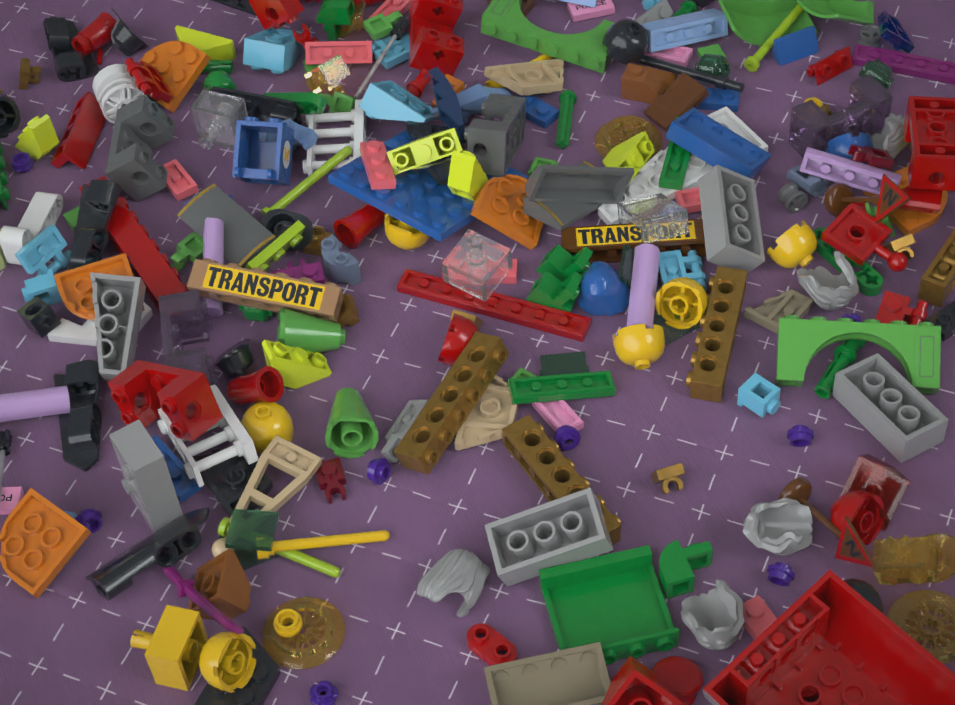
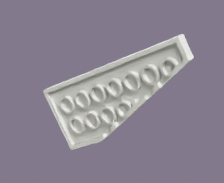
M727 106L707 115L768 152V145ZM668 147L664 151L660 150L641 168L639 174L627 186L619 204H602L598 208V216L607 225L623 224L675 198V191L679 190L659 187V178ZM692 154L683 190L699 187L698 179L711 170L713 166Z

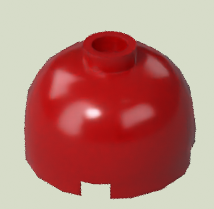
M456 313L453 314L437 362L453 366L475 332H479L477 326L470 319Z
M866 491L846 492L831 506L830 521L839 530H842L844 518L848 516L860 539L868 546L876 538L882 527L884 519L879 517L880 509L884 510V504L881 498Z

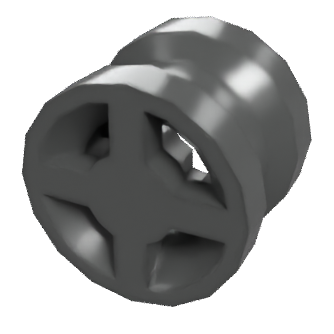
M875 24L861 26L858 44L880 48L881 28Z
M794 182L784 185L777 194L780 203L785 204V208L790 213L800 211L808 202V196L800 191V187Z

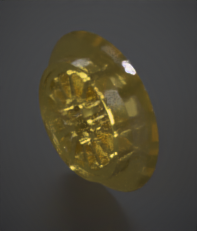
M626 115L617 117L601 126L595 136V146L600 155L605 158L615 146L646 131L655 149V152L649 158L651 159L661 148L662 136L657 127L649 121L637 116Z
M917 590L900 597L892 605L888 618L909 636L914 635L911 638L916 642L923 640L921 646L941 663L945 664L955 661V634L952 633L955 632V598L934 590ZM929 611H934V615H930ZM938 614L943 615V617L938 618L937 616ZM928 625L931 629L936 628V630L932 633L930 629L925 630V626ZM928 642L931 644L932 649L926 648Z
M299 597L281 604L269 615L263 627L262 641L266 652L276 663L291 669L313 668L328 661L339 650L345 636V623L339 610L328 601L316 597ZM283 609H293L296 612L304 611L302 621L303 626L306 627L305 633L300 634L299 632L292 637L278 635L273 625L278 612ZM288 623V624H285L284 626H290V625H292L293 623ZM310 641H314L316 644L311 645ZM304 643L307 644V648H302V645Z

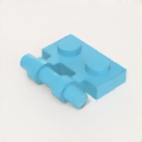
M407 32L401 34V40L394 41L380 64L386 69L410 58V42ZM390 34L382 40L373 41L372 54H375L376 60L392 38Z
M49 225L14 255L28 274L38 271L36 276L38 277L48 274L47 270L49 269L56 273L60 268L64 269L67 267L71 251L67 250L62 253L61 250L68 244L56 226ZM53 257L54 262L47 267L45 263Z
M680 250L660 252L658 271L662 286L674 278L688 277L696 280L703 286L705 291L707 290L706 274L701 269L703 266L702 259L698 256L696 250H690L686 257H682ZM689 268L692 270V273H686L685 269Z

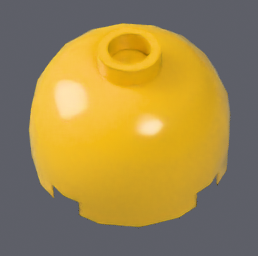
M387 213L385 214V234L393 245L404 250H412L423 246L429 240L430 236Z
M803 220L801 221V227L798 224L793 225L775 241L778 246L774 250L770 246L766 252L781 267L793 269L801 265L804 268L814 259L812 254L817 247L816 235Z
M677 277L666 282L657 292L655 299L656 311L659 316L662 314L663 318L667 320L665 323L668 326L676 329H689L697 324L704 313H706L708 306L707 294L703 286L696 280L688 277Z
M645 324L630 325L617 330L618 336L612 335L615 352L619 359L629 366H635V369L638 370L649 368L650 364L656 362L662 356L665 349L663 327L653 324V329H646Z
M258 402L250 406L241 420V424L253 440L256 453L262 454L276 435L289 442L292 441L294 435L292 418L288 411L276 402Z
M232 631L220 632L209 638L202 648L199 660L200 672L207 683L230 693L235 692L236 688L242 689L246 686L256 666V658H252V649H256L254 641L246 634H237Z

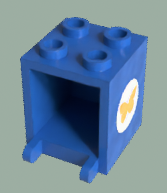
M245 117L244 121L237 120L232 177L244 183L290 186L294 130L287 126V123L276 118H268L267 122L259 121V118ZM260 133L277 134V142L259 141Z

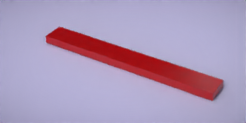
M410 269L405 270L397 284V292L580 342L584 341L592 324V320L589 317Z

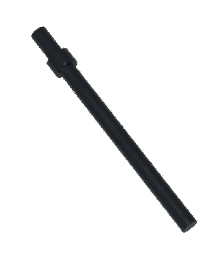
M645 55L639 62L640 64L679 75L684 72L693 79L713 84L716 88L722 90L730 89L743 92L745 87L743 83L730 80L729 77L724 75L715 76Z

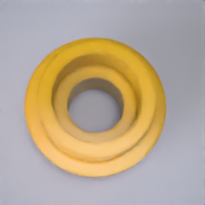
M283 609L276 615L273 625L278 635L292 637L300 632L303 621L298 612L293 609ZM287 623H293L290 626H284Z

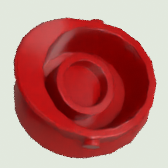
M670 656L658 661L652 671L683 700L682 705H692L698 690L701 689L703 684V673L700 667L692 660L681 656Z

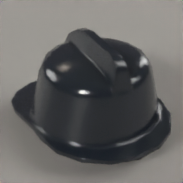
M118 16L111 31V39L115 47L126 56H131L144 44L149 47L132 33Z
M452 155L413 168L412 170L426 168L435 182L441 185H448Z
M273 209L265 213L260 220V223L277 238L298 220L305 226L301 234L303 239L294 248L290 246L287 249L288 251H298L305 248L313 237L314 229L308 217L284 209Z
M244 339L227 349L217 358L214 367L217 366L227 377H233L238 374L240 376L248 375L247 369L254 363V357L249 346L250 339Z

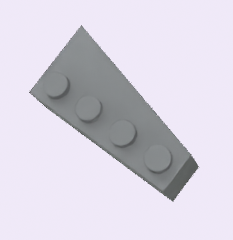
M90 272L93 288L92 299L95 310L94 321L97 333L99 373L105 381H110L134 363L146 285L141 277Z

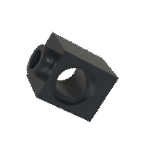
M37 296L17 310V313L28 329L41 338L61 324V321L50 305Z

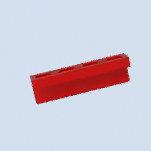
M88 91L75 104L50 163L57 169L68 160L82 170L87 166L106 119L99 102L91 92Z

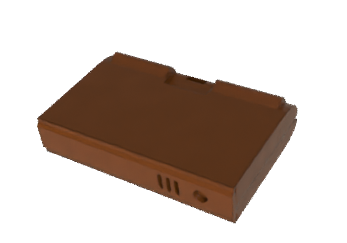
M683 72L643 113L649 120L665 132H668L672 121L676 117H680L693 107L696 108L709 93L704 86Z

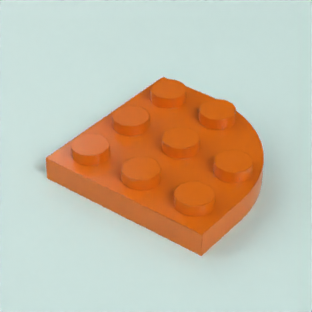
M169 41L146 52L141 60L156 67L174 98L169 103H166L160 99L158 101L155 100L150 94L147 96L174 113L211 57L183 41Z
M909 165L894 172L902 175L898 186L901 189L909 185ZM863 191V193L866 196H879L877 194ZM942 192L941 207L938 214L896 209L890 214L892 223L905 236L911 233L914 235L932 226L942 217L945 211L948 192Z
M507 174L505 177L496 178L495 176L491 178L479 190L471 215L528 249H534L537 246L543 222L523 213L524 196L527 195L524 186L528 179L512 174Z
M126 253L54 274L58 291L65 307L81 318L94 321L95 310L92 299L93 288L90 272L134 277Z
M30 488L4 522L0 533V562L7 575L13 581L38 599L91 534V531Z

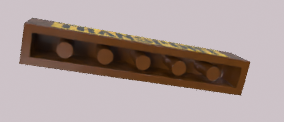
M702 219L567 227L561 231V247L574 256L586 246L593 252L588 260L590 264L597 261L605 263L633 262L635 247L641 244H653L659 248L660 252L680 250L682 257L688 256L687 253L690 250H696L700 257H707Z

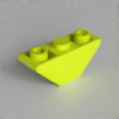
M176 25L177 40L193 45L211 57L210 60H234L237 57L233 40Z
M48 114L42 118L39 116L34 117L27 123L28 126L22 130L23 133L17 137L19 141L15 147L22 152L28 153L36 161L54 150L59 144L57 134Z
M451 128L387 152V155L396 175L452 155L454 150L461 152L463 149L455 128Z
M646 131L612 148L602 162L605 167L634 168L635 172L630 180L631 182L655 152V149Z
M454 150L451 157L448 187L453 194L475 201L479 190L488 181L486 173H484L474 154L468 151L461 153Z
M265 339L262 342L267 366L274 367L279 371L285 387L297 389L326 378L332 373L327 364V359L321 353H313L300 347L295 348L284 345L281 342H272Z

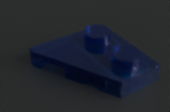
M883 11L878 16L881 37L889 41L895 49H902L910 53L915 46L897 18Z

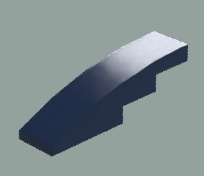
M435 67L429 70L440 120L449 129L455 128L458 138L464 144L467 142L464 140L465 124L458 98L448 79Z

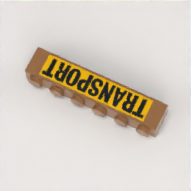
M204 258V260L195 259L187 284V288L192 296L279 313L280 308H286L335 323L338 321L344 299L341 287L335 283L325 282L320 284L306 277L295 279L290 278L285 273H266V271L260 268L249 270L235 263L219 264L217 261L209 258Z

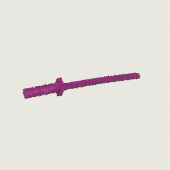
M173 566L162 567V572L178 588L177 596L179 598L188 596L199 608L227 631L237 634L244 633V629L228 618L193 588V579L185 580Z

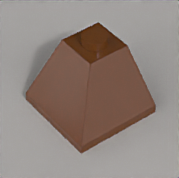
M628 63L621 77V98L651 104L678 77V74Z
M228 549L197 568L193 588L231 620L248 610L251 602L249 598L251 585L233 550ZM190 599L189 610L200 612L202 619L213 620Z

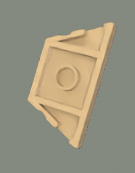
M551 59L485 67L484 76L521 96L539 93L550 94L562 91L564 60Z
M495 375L479 402L458 430L455 450H463L503 439L502 428L515 422L519 404L512 405L508 383L504 382L501 377Z

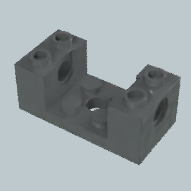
M490 93L481 106V114L485 115V120L473 119L470 125L465 128L464 140L468 141L465 151L471 152L476 156L484 173L505 176L525 141L526 97ZM494 117L501 119V121H495ZM478 143L483 144L487 150L479 148Z
M146 95L117 110L105 173L113 182L119 184L136 202L166 188L168 170L162 164L155 162L151 158L153 149L173 139L175 129L173 119L167 116Z

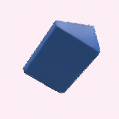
M810 26L774 39L772 57L780 66L818 53L819 47L815 27Z

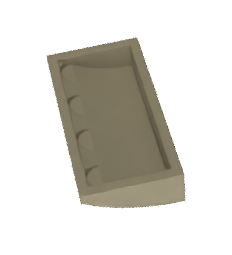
M600 642L484 667L491 705H601L610 686V679Z

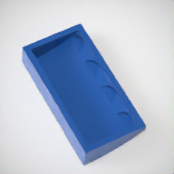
M694 107L672 121L666 135L667 139L711 166L719 165L751 179L760 172L772 156Z

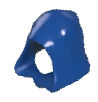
M597 261L592 263L582 278L581 290L577 298L578 305L585 312L595 316H612L625 311L630 298L628 277L620 274L605 262Z

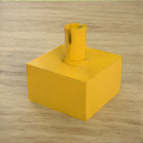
M166 605L155 632L150 633L135 629L133 633L137 636H131L130 644L132 648L146 650L144 655L156 684L189 691L199 667L202 648L208 641V636L200 612Z

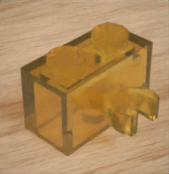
M339 54L317 66L304 76L307 87L314 93H319L328 88L330 94L334 95L335 91L346 94L339 81L351 73Z
M903 535V538L894 539L892 536H888L887 539L874 540L873 561L876 567H872V570L879 584L896 585L899 583L924 584L926 582H937L939 552L932 536L909 538L907 535Z

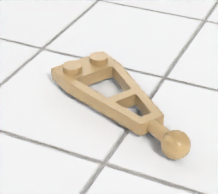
M276 435L261 454L229 520L232 529L225 538H220L213 543V556L216 557L228 549L234 551V543L242 533L247 536L252 534L310 481L322 465V458ZM268 464L296 477L274 498L256 490ZM250 501L263 507L248 522L242 519Z

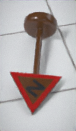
M883 174L879 196L855 197L848 185L834 183L826 191L824 204L830 215L838 217L844 208L851 203L878 202L875 219L877 224L911 198L888 176Z
M803 477L796 478L784 487L778 500L790 498L797 500L802 505L809 506L811 514L839 538L835 555L836 559L873 568L876 567L848 516L844 518L842 530H839L808 502L812 494V485L807 479Z

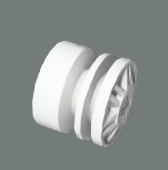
M114 64L105 67L98 72L92 84L95 97L99 102L104 117L114 124L118 109L144 95L135 85L136 80L134 77H131L127 72L125 64Z

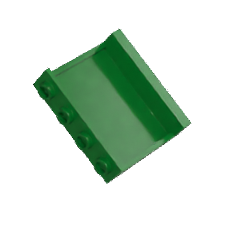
M649 545L539 570V585L559 651L600 642L605 663L610 665L617 660L629 658L630 656L640 658L647 653L655 651L666 652L679 645L678 627L674 628L652 565V552Z

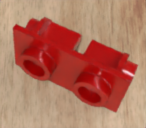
M847 46L837 50L834 54L815 64L809 65L806 70L807 75L815 77L817 85H820L852 68L850 47Z

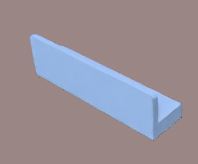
M714 8L640 24L647 31L649 37L647 51L651 53L728 36V20L724 12Z

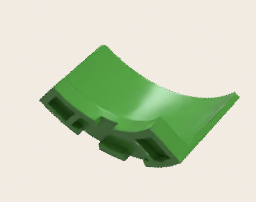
M718 0L734 33L742 40L757 46L764 44L798 4L796 0ZM804 10L782 36L810 26L815 27L808 12Z
M796 0L805 11L817 17L859 25L874 24V4L872 1Z

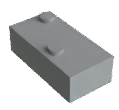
M716 165L698 179L707 261L722 267L748 270V274L765 262L755 180Z
M879 353L835 374L832 395L900 463L944 441L949 419Z
M137 420L109 434L124 479L121 480L122 486L126 493L131 495L133 502L153 533L182 516L183 513L165 458L141 421Z
M591 487L484 525L497 575L507 587L539 576L540 569L589 559L614 550L600 502Z

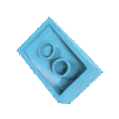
M271 27L244 38L243 64L250 65L251 69L263 70L265 68L270 69L271 73L283 74L284 71L294 66L304 48L300 42L295 40L292 33L293 30L284 28L275 30Z
M391 80L370 83L359 105L365 111V115L372 119L421 123L440 120L439 114H431L430 110L434 109L433 107Z

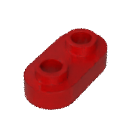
M479 623L473 625L468 630L466 635L468 648L489 666L517 660L515 645L491 626ZM480 634H484V635H485V637H483V638H478V637H476V636H477V635H480ZM499 651H506V652H507V653L504 654V655L498 654Z

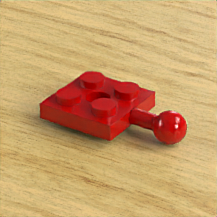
M853 203L822 232L821 239L860 266L873 253L887 260L888 267L894 272H901L908 265V259L905 254L901 252L892 253L882 246L891 235L892 229L881 222L876 224L874 217ZM858 231L862 234V237H854L850 232Z

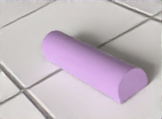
M807 147L800 167V172L837 183H844L850 187L877 195L880 194L883 174L888 176L897 186H899L902 177L901 174Z
M207 217L203 228V260L204 258H209L217 261L219 264H224V222L218 218ZM202 298L203 317L213 318L223 315L222 301Z
M641 244L635 247L627 326L645 324L646 329H653L660 250L653 244Z
M67 386L0 394V422L70 413Z

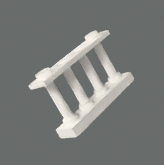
M362 99L355 100V109H351V112L305 114L306 125L314 130L318 138L351 137L354 141L344 144H314L313 147L307 150V160H303L304 174L311 175L327 162L315 161L316 154L338 153L345 146H350L353 157L343 160L332 170L339 169L361 156L360 142H366L367 120L365 111L359 107ZM352 121L354 125H350L347 128L317 129V123Z
M215 384L210 387L223 418L207 431L218 426L220 428L224 427V431L189 447H186L184 444L187 440L176 438L170 429V419L161 408L157 409L161 420L157 421L162 435L168 434L185 462L183 467L188 478H194L199 487L204 486L200 474L201 471L236 455L239 457L244 456L249 465L259 460L253 440ZM234 441L232 446L197 462L192 457L223 442Z

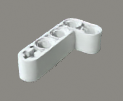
M36 192L18 227H2L0 231V245L9 264L21 265L14 254L49 225L56 224L63 209L62 195Z

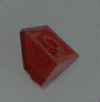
M870 454L859 455L840 496L846 492L861 490L881 498L884 504V510L880 509L879 517L884 519L881 530L887 531L911 481L893 466Z

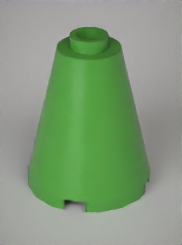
M286 308L279 309L278 320H280L277 328V342L295 348L300 347L313 353L338 350L340 344H345V329H341L340 324Z
M343 388L336 393L325 431L327 447L334 450V454L339 457L359 458L364 456V452L370 448L372 451L379 440L378 428L359 391L354 388Z

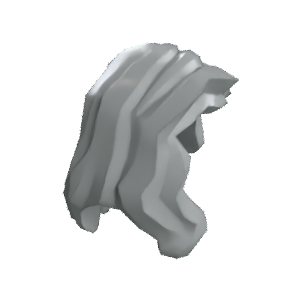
M892 112V114H889V117H886L881 134L875 133L871 138L874 148L887 150L894 159L904 150L909 142H904L903 124L905 117Z
M835 251L834 257L836 263L843 271L840 275H832L822 266H818L814 270H807L805 268L797 270L799 284L820 308L829 311L840 310L846 307L859 292L857 277L851 264L845 259L844 254Z
M781 498L770 503H757L751 508L747 517H745L743 533L757 548H763L776 555H791L807 548L812 543L813 515L809 506L802 505L797 500L790 498Z
M464 549L451 550L439 559L421 578L416 593L421 598H428L435 603L449 593H460L464 596L465 600L456 615L463 617L469 614L470 609L477 602L482 592L484 581L490 573V567L483 564L473 552Z
M716 579V589L709 590L707 594L702 593L699 596H690L681 602L683 608L680 612L682 621L694 634L698 643L710 650H725L735 644L745 622L743 602L725 581Z

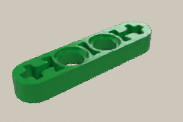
M313 92L263 94L294 101L299 108L300 114H322L328 104L323 96Z
M819 227L814 229L813 232L817 239L815 251L841 274L843 271L836 263L834 255H832V252L838 250L821 239L822 232L826 228ZM845 256V259L851 266H857L861 269L858 272H854L857 277L859 291L869 297L879 295L882 291L883 277L867 262L860 266Z

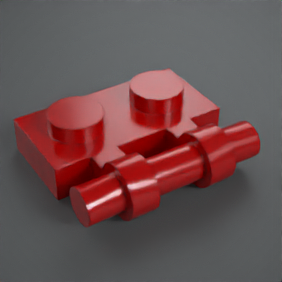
M132 58L126 59L127 72L131 77H134L136 80L135 85L144 95L150 94L155 100L158 101L160 99L166 103H169L174 98L156 67L142 60L137 63Z
M885 291L875 320H879L880 323L891 324L892 321H904V318L912 319L910 325H918V323L925 322L928 303L919 300L916 308H909L910 297Z

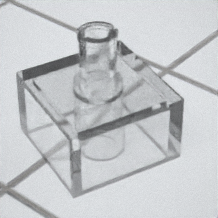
M203 89L191 106L199 145L204 149L207 147V150H210L213 144L234 149L237 120L244 121V118L248 117L244 98Z
M468 229L442 262L444 281L486 302L512 268V255L510 248Z

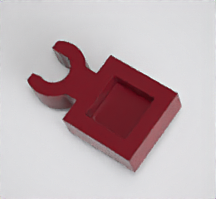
M851 144L848 151L849 155H853L852 160L858 162L865 161L868 165L891 170L894 164V159L887 150L869 146L863 148Z
M340 457L322 461V465L316 471L320 491L325 490L328 504H332L331 497L336 493L341 495L343 501L346 500L347 495L343 485L347 483Z

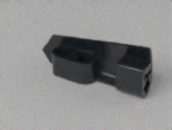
M51 16L50 18H45L43 21L49 51H52L58 78L63 82H71L97 75L100 69L91 53L83 56V53L77 52L72 45L73 38L79 33L74 22L65 20V17Z
M213 86L204 96L207 102L213 108H216L218 120L224 124L236 126L237 120L244 121L245 117L259 118V121L267 122L268 118L281 119L282 121L291 119L293 122L302 125L301 114L294 101Z
M91 180L89 185H83L68 270L102 260L109 240L107 228L122 189L119 184L110 180Z
M83 360L67 364L65 375L54 374L55 387L67 386L70 400V413L58 414L63 459L85 472L99 461L102 414L98 406L101 375L98 362L94 360Z
M209 507L183 514L86 576V580L90 579L97 593L110 601L133 585L132 577L152 564L156 563L161 567L172 566L196 550L200 545L201 534L197 526L208 519ZM163 548L162 553L158 555L159 551Z

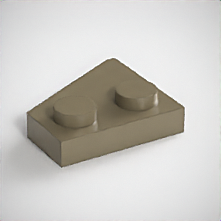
M790 289L781 293L778 297L764 300L763 305L757 308L747 307L744 310V317L778 334L779 318H784L786 315H796L803 319L813 307V299Z

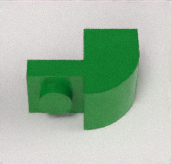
M354 0L323 1L316 22L323 24L324 31L327 32L328 41H337L342 25L351 24L355 14Z
M557 244L546 253L536 271L540 275L547 271L562 282L574 271L583 277L590 266L588 260L593 252L585 246L572 256Z
M546 271L534 282L526 300L570 312L581 290L579 284L583 277L574 271L562 282Z
M675 540L663 549L659 560V582L666 599L694 592L695 576L693 571L712 565L713 549L709 541L692 543L686 548H682L679 541Z

